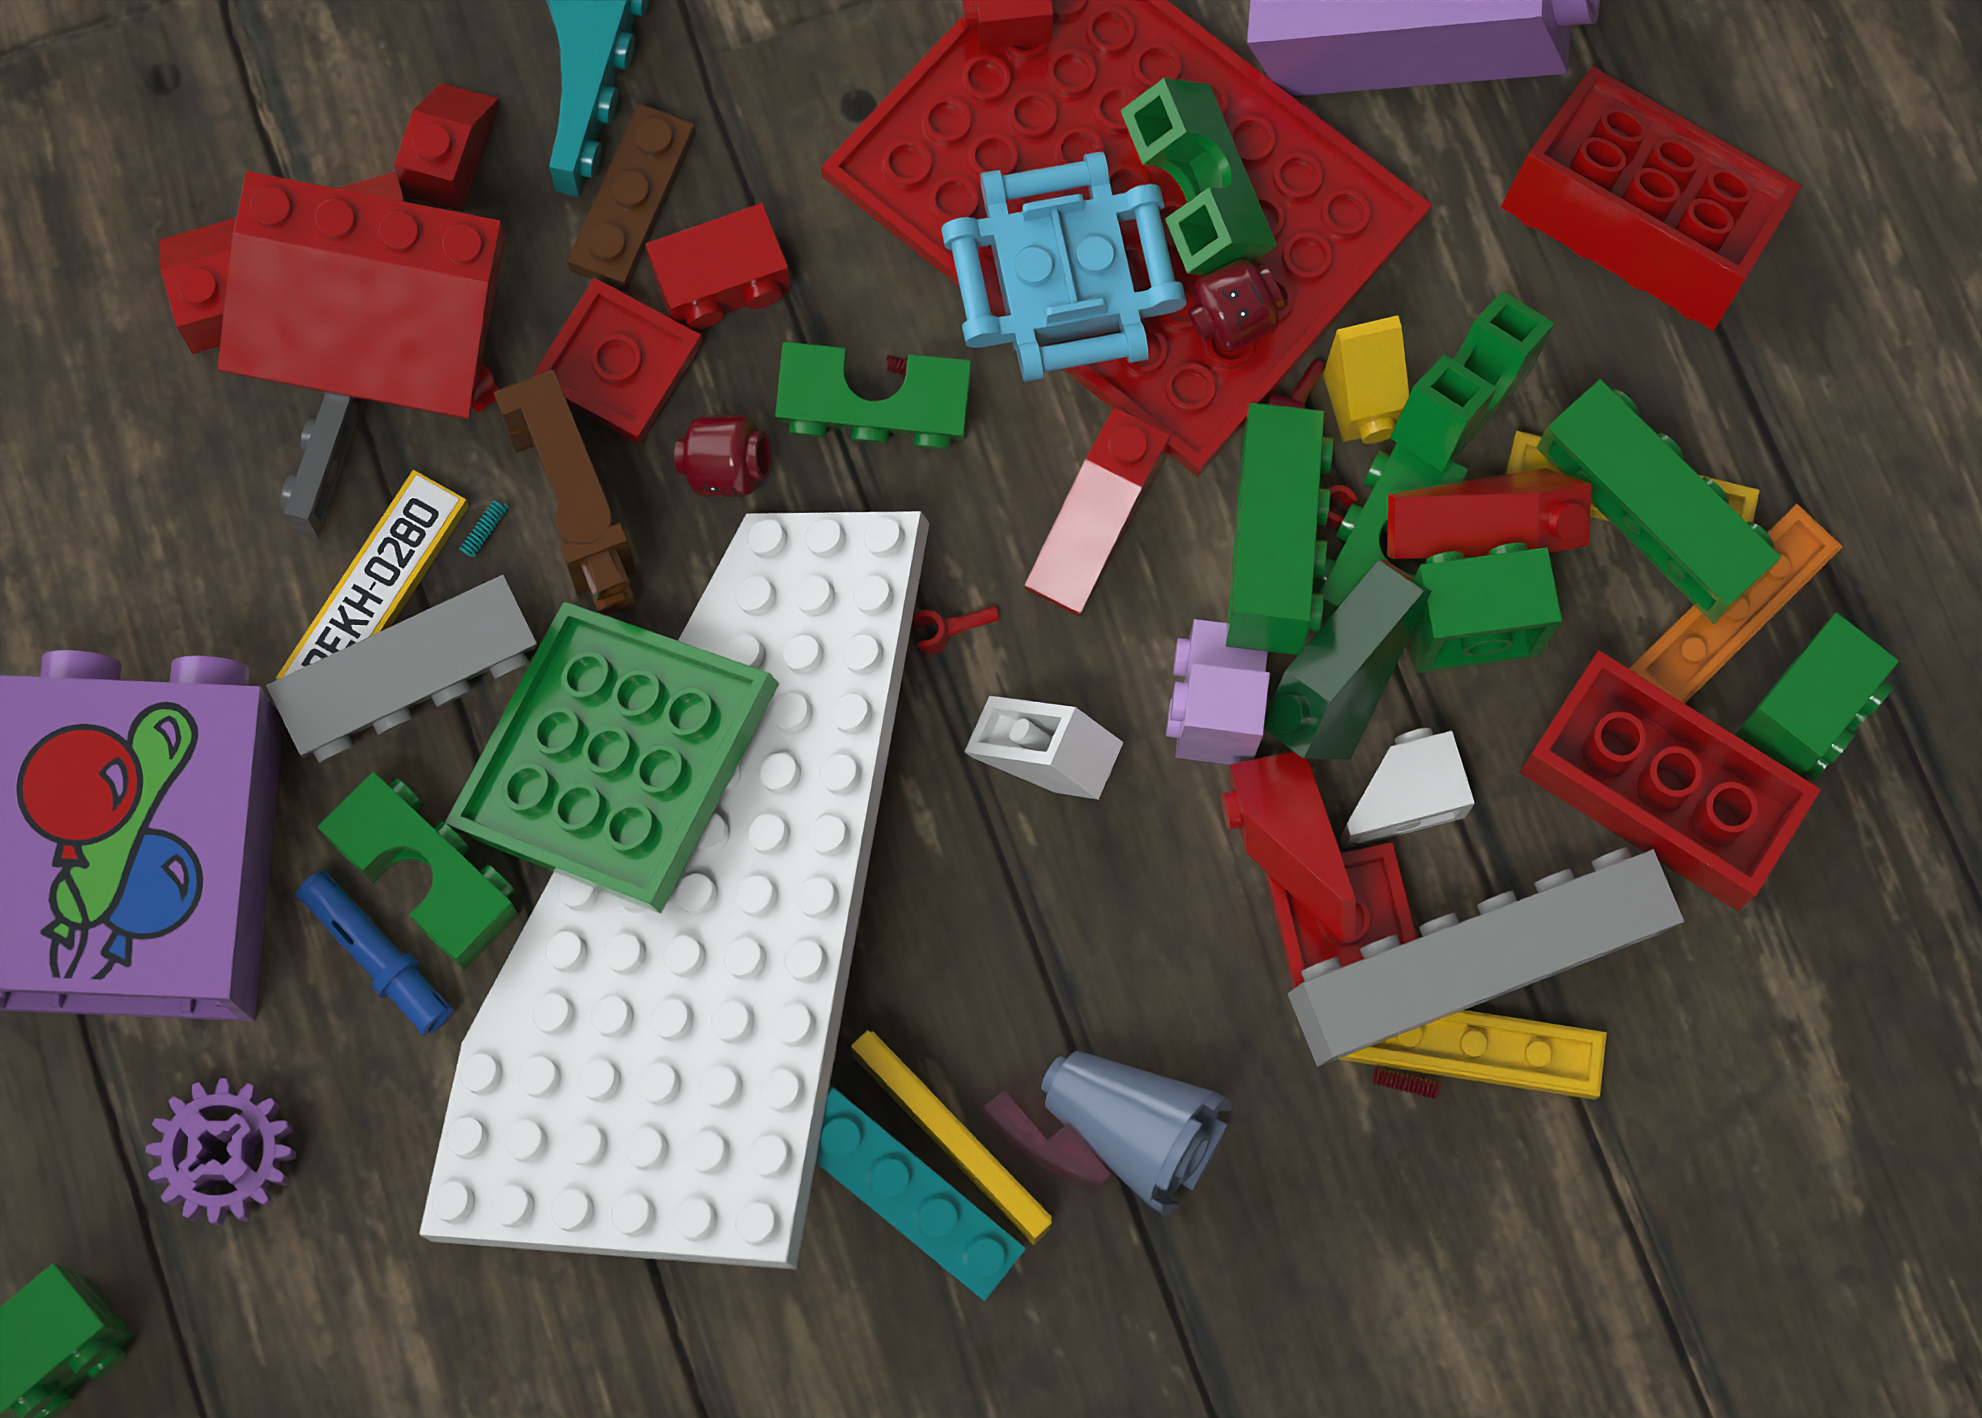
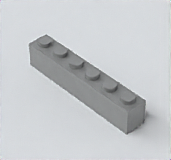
M1628 847L1616 850L1593 860L1591 863L1595 872L1575 879L1571 869H1567L1534 883L1538 891L1535 895L1517 901L1514 892L1509 891L1478 904L1477 907L1481 915L1459 923L1456 913H1451L1421 925L1419 929L1422 938L1401 945L1397 935H1393L1360 949L1364 960L1342 968L1338 957L1303 970L1301 973L1305 982L1287 994L1317 1067L1652 938L1685 922L1654 849L1631 857Z

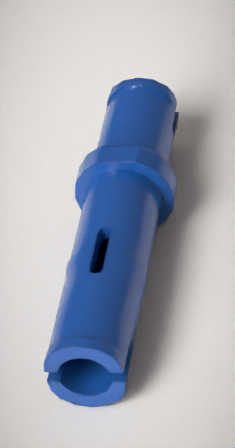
M323 870L322 873L319 871L311 875L298 888L295 895L296 898L309 908L335 937L337 942L348 951L374 980L371 988L381 999L389 997L416 1026L422 1036H426L428 1033L432 1034L442 1027L452 1016L455 1009L419 973L420 963L411 953L402 954L372 921L369 915L337 883L328 870Z

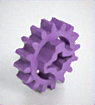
M227 1078L219 1079L216 1094H210L206 1087L199 1082L192 1084L194 1099L192 1102L186 1104L173 1096L169 1100V1104L176 1115L171 1122L155 1118L152 1123L158 1131L164 1134V1137L160 1143L146 1145L145 1152L162 1161V1165L155 1167L148 1173L149 1178L157 1184L168 1182L171 1184L161 1197L166 1204L174 1206L186 1199L182 1215L188 1219L196 1221L206 1208L209 1223L215 1226H223L227 1210H232L239 1220L246 1222L250 1220L249 1203L256 1200L270 1208L274 1202L267 1188L271 1183L287 1186L290 1181L284 1173L278 1170L280 1162L296 1159V1152L293 1149L280 1145V1140L293 1132L292 1125L287 1121L272 1122L271 1120L276 1116L281 1107L271 1098L262 1101L256 1106L259 1090L249 1083L240 1090L238 1096L235 1095L233 1083ZM225 1109L242 1112L240 1115L235 1113L227 1121H210L205 1116L210 1112ZM186 1134L188 1136L187 1158L180 1163V1146ZM218 1140L228 1144L227 1151L232 1156L224 1165L214 1160L216 1155L211 1149ZM263 1140V1158L257 1171L254 1168L255 1146ZM215 1183H231L238 1189L232 1193L217 1196L199 1193L203 1189H210Z

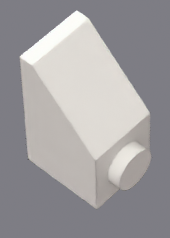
M989 696L964 752L974 759L1052 792L1099 800L1123 742L1076 707Z
M1421 728L1395 738L1396 745L1389 748L1340 836L1343 850L1456 821L1467 816L1475 802L1452 731L1433 735L1431 728Z

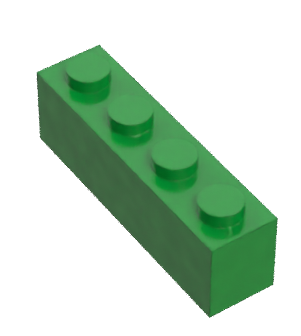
M1601 379L1547 426L1536 447L1560 473L1590 483L1591 503L1713 624L1718 622L1756 587L1781 558L1774 550L1772 539L1763 528L1753 522H1746L1729 506L1727 495L1717 483L1706 477L1701 478L1684 462L1681 449L1671 438L1662 433L1656 434L1639 417V411L1634 402L1622 391L1611 390Z
M1249 403L1241 445L1225 647L1299 655L1304 649L1308 631L1318 632L1320 630L1324 595L1322 593H1314L1312 589L1313 578L1322 579L1324 574L1327 541L1316 539L1317 525L1326 526L1330 503V489L1319 487L1320 474L1329 475L1333 454V437L1323 436L1324 411Z

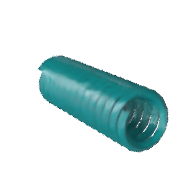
M492 500L493 504L487 507L488 511H484L483 518H479L481 522H477L478 525H474L475 529H472V532L469 533L470 536H467L468 540H464L465 543H462L463 547H459L463 553L471 557L476 556L478 550L484 545L483 542H486V539L489 538L488 535H491V532L494 531L493 528H496V524H499L498 521H501V517H504L506 510L509 509L506 502L502 506L496 500Z

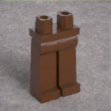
M554 369L493 392L515 452L518 453L531 447L535 449L558 506L555 522L562 543L560 549L577 595L590 591L598 613L605 616L635 605L627 576L636 571L627 538L621 524L614 525L609 505Z

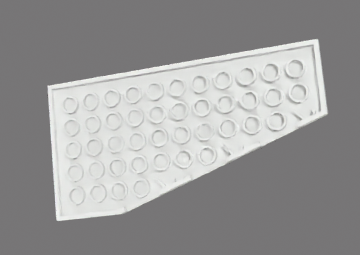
M921 511L761 513L745 515L678 641L769 672L779 682V685L661 914L554 872L462 1042L419 1235L432 1242L796 1269L929 522Z

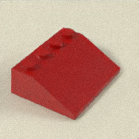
M1591 66L1528 153L1500 208L1517 217L1524 225L1538 229L1566 245L1576 255L1591 260L1623 278L1631 287L1643 290L1668 304L1683 317L1697 321L1714 331L1802 185Z
M246 171L233 231L217 370L233 375L470 420L506 240L501 221Z

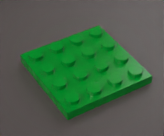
M563 601L445 823L460 835L661 914L762 719L779 682L769 672Z

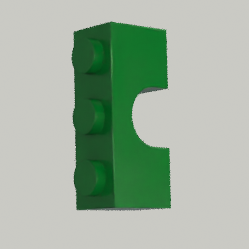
M1163 78L1121 110L1142 164L1158 166L1167 171L1177 181L1185 195L1187 203L1165 218L1187 274L1207 275L1239 258L1253 263L1277 246L1210 84Z
M1502 291L1473 322L1465 341L1455 357L1451 359L1443 354L1415 384L1390 439L1443 472L1530 375L1555 323Z
M783 342L775 417L779 423L790 424L789 434L826 438L827 428L852 430V441L872 444H888L889 434L914 436V447L932 450H950L951 440L964 441L972 370L971 360L908 354L906 377L900 390L888 399L868 401L855 395L848 387L847 367L849 355L846 348Z
M1396 443L1391 455L1382 451L1378 452L1363 482L1364 485L1373 489L1364 508L1352 503L1337 532L1336 537L1346 541L1336 561L1326 557L1322 579L1313 578L1312 592L1324 595L1321 620L1328 621L1378 560L1388 561L1384 557L1379 543V539L1388 533V494L1463 482L1468 471L1467 468L1452 461L1441 472L1398 443ZM1403 571L1404 573H1406V574H1407L1408 576H1410L1411 578H1414L1413 575H1411V574H1409V573Z
M372 772L317 827L328 842L372 884L393 865L403 861H419L430 866L433 873L431 889L426 898L409 915L418 928L465 971L519 916L512 902L508 900L515 890L490 865L487 864L479 872L462 856L469 849V846L445 822L441 821L435 828L431 827L417 813L424 806L423 802L402 781L396 778L388 786L375 772Z

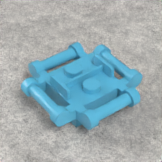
M1103 151L1084 154V161L1002 176L1000 170L981 173V187L988 218L979 220L969 217L958 218L945 223L941 228L946 249L953 252L967 321L962 325L965 344L971 348H980L1012 342L1013 349L1017 351L1024 382L1043 379V372L1127 357L1129 363L1148 360L1147 339L1140 319L1172 313L1182 309L1187 304L1182 283L1175 281L1160 216V211L1164 208L1160 186L1153 184L1141 185L1130 189L1126 193L1112 195L1107 162ZM1088 186L1090 200L1083 201L1082 194L1069 195L1026 203L1022 207V212L1008 214L1006 200ZM1131 219H1136L1151 283L1150 289L1135 293L1118 223ZM987 245L992 247L1006 316L996 317L991 315L977 247ZM1121 331V333H1116V334H1110V335L1099 336V337H1094V338H1088V339H1083V340H1078V341H1072V342H1067V343H1061V344H1056V345H1050V346H1045V347H1039V346L1047 345V344H1053V343H1058V342H1064V341H1069V340H1075V339H1080V338H1086V337H1091V336H1096V335H1102V334H1107V333H1113V332Z

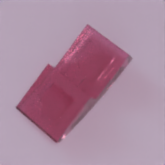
M1005 1090L984 1106L983 1117L1012 1146L1036 1164L1061 1178L1096 1191L1108 1183L1111 1173L1068 1123L1047 1140Z

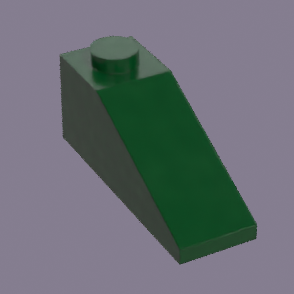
M1378 560L1286 669L1266 711L1264 729L1303 759L1351 760L1432 591L1388 561Z

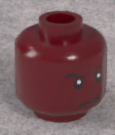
M1239 258L1199 278L1195 282L1194 299L1197 305L1188 309L1187 312L1197 334L1204 343L1214 338L1220 347L1226 351L1235 352L1276 330L1279 324L1278 311L1285 308V302L1272 274L1263 263L1255 267L1248 260Z
M703 415L690 423L685 438L677 440L674 452L675 467L679 475H686L687 482L692 491L700 496H749L757 489L760 481L768 479L772 465L770 439L767 432L760 431L755 421L747 416Z

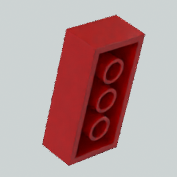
M1599 650L1578 679L1519 771L1526 778L1643 852L1654 849L1659 862L1736 911H1739L1757 895L1821 791L1817 786Z

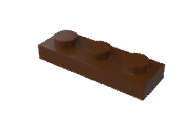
M637 104L567 260L569 271L590 279L596 278L609 286L627 291L646 248L645 244L650 239L696 135L693 123Z

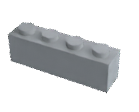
M501 575L266 686L301 758L303 759L315 754L318 762L322 763L352 749L354 745L350 736L374 726L378 735L384 734L411 721L413 717L409 708L432 698L438 708L470 693L471 688L467 682L468 680L488 671H491L494 679L497 680L527 666L530 663L525 654L534 650L537 643L504 575Z

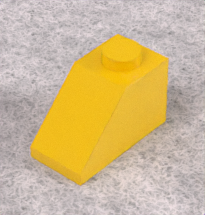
M1398 315L1338 329L1323 377L1343 442L1361 438L1364 444H1373L1389 439L1409 398L1402 326Z

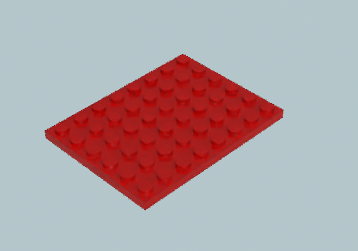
M1051 0L1053 9L1051 42L979 50L976 27L965 28L962 16L821 166L822 178L959 287L953 252L946 249L941 228L945 223L958 218L969 217L977 220L988 218L981 187V173L1000 170L1002 176L1084 161V154L1103 151L1107 162L1112 195L1126 193L1130 189L1141 185L1153 184L1160 186L1164 202V208L1160 211L1175 281L1183 285L1187 301L1186 306L1172 313L1140 319L1147 339L1148 360L1129 363L1127 357L1062 370L1111 409L1116 407L1170 434L1167 453L1196 477H1199L1243 427L1249 403L1263 404L1426 219L1432 204L1168 0ZM1163 78L1210 84L1277 244L1275 248L1252 264L1256 267L1263 263L1279 287L1285 302V308L1278 311L1279 324L1272 333L1235 352L1226 351L1219 346L1214 338L1204 343L1189 318L1187 310L1197 305L1194 299L1195 282L1205 275L1187 274L1165 218L1187 203L1186 198L1177 181L1167 171L1158 166L1142 164L1121 113L1123 108ZM1088 186L1006 200L1008 214L1022 212V207L1026 203L1069 195L1082 194L1083 201L1090 200ZM1136 219L1120 221L1118 223L1134 293L1146 291L1151 288V283ZM991 245L977 247L990 311L996 317L1006 316ZM1121 331L1113 332V333H1107V334H1102V335H1096V336H1091V337H1086V338H1080V339H1075V340H1069V341H1064V342H1058V343H1053V344H1047V345H1042V346H1039V347H1045V346L1056 345V344H1061V343H1067V342H1072V341H1078V340H1083V339H1088V338H1094V337H1099V336H1105V335H1110V334H1116V333H1121Z

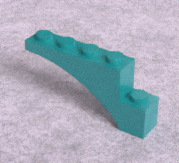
M546 0L557 30L561 56L562 94L559 126L549 165L556 192L579 197L585 177L593 179L597 173L602 151L601 143L597 142L602 122L610 124L614 118L618 102V88L613 86L618 70H627L632 60L635 35L631 34L630 31L635 15L643 17L650 0Z
M829 1085L815 1163L985 1301L1026 1248Z

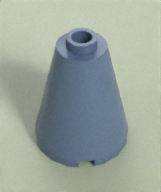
M1075 1051L1067 1059L1063 1056L1056 1058L1046 1072L1041 1085V1090L1047 1093L1045 1107L1152 1209L1165 1216L1174 1212L1181 1205V1203L1170 1198L1182 1184L1193 1190L1201 1179L1227 1127V1124L1217 1119L1218 1112L1231 1111L1232 1108L1230 1100L1217 1092L1081 1051Z

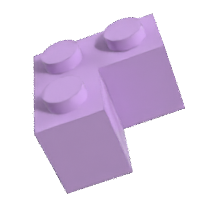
M1194 619L1189 639H1177L1173 676L1185 678L1184 683L1175 682L1166 727V737L1177 738L1175 758L1229 765L1254 760L1264 729L1270 674L1265 672L1268 651L1225 647L1227 623Z

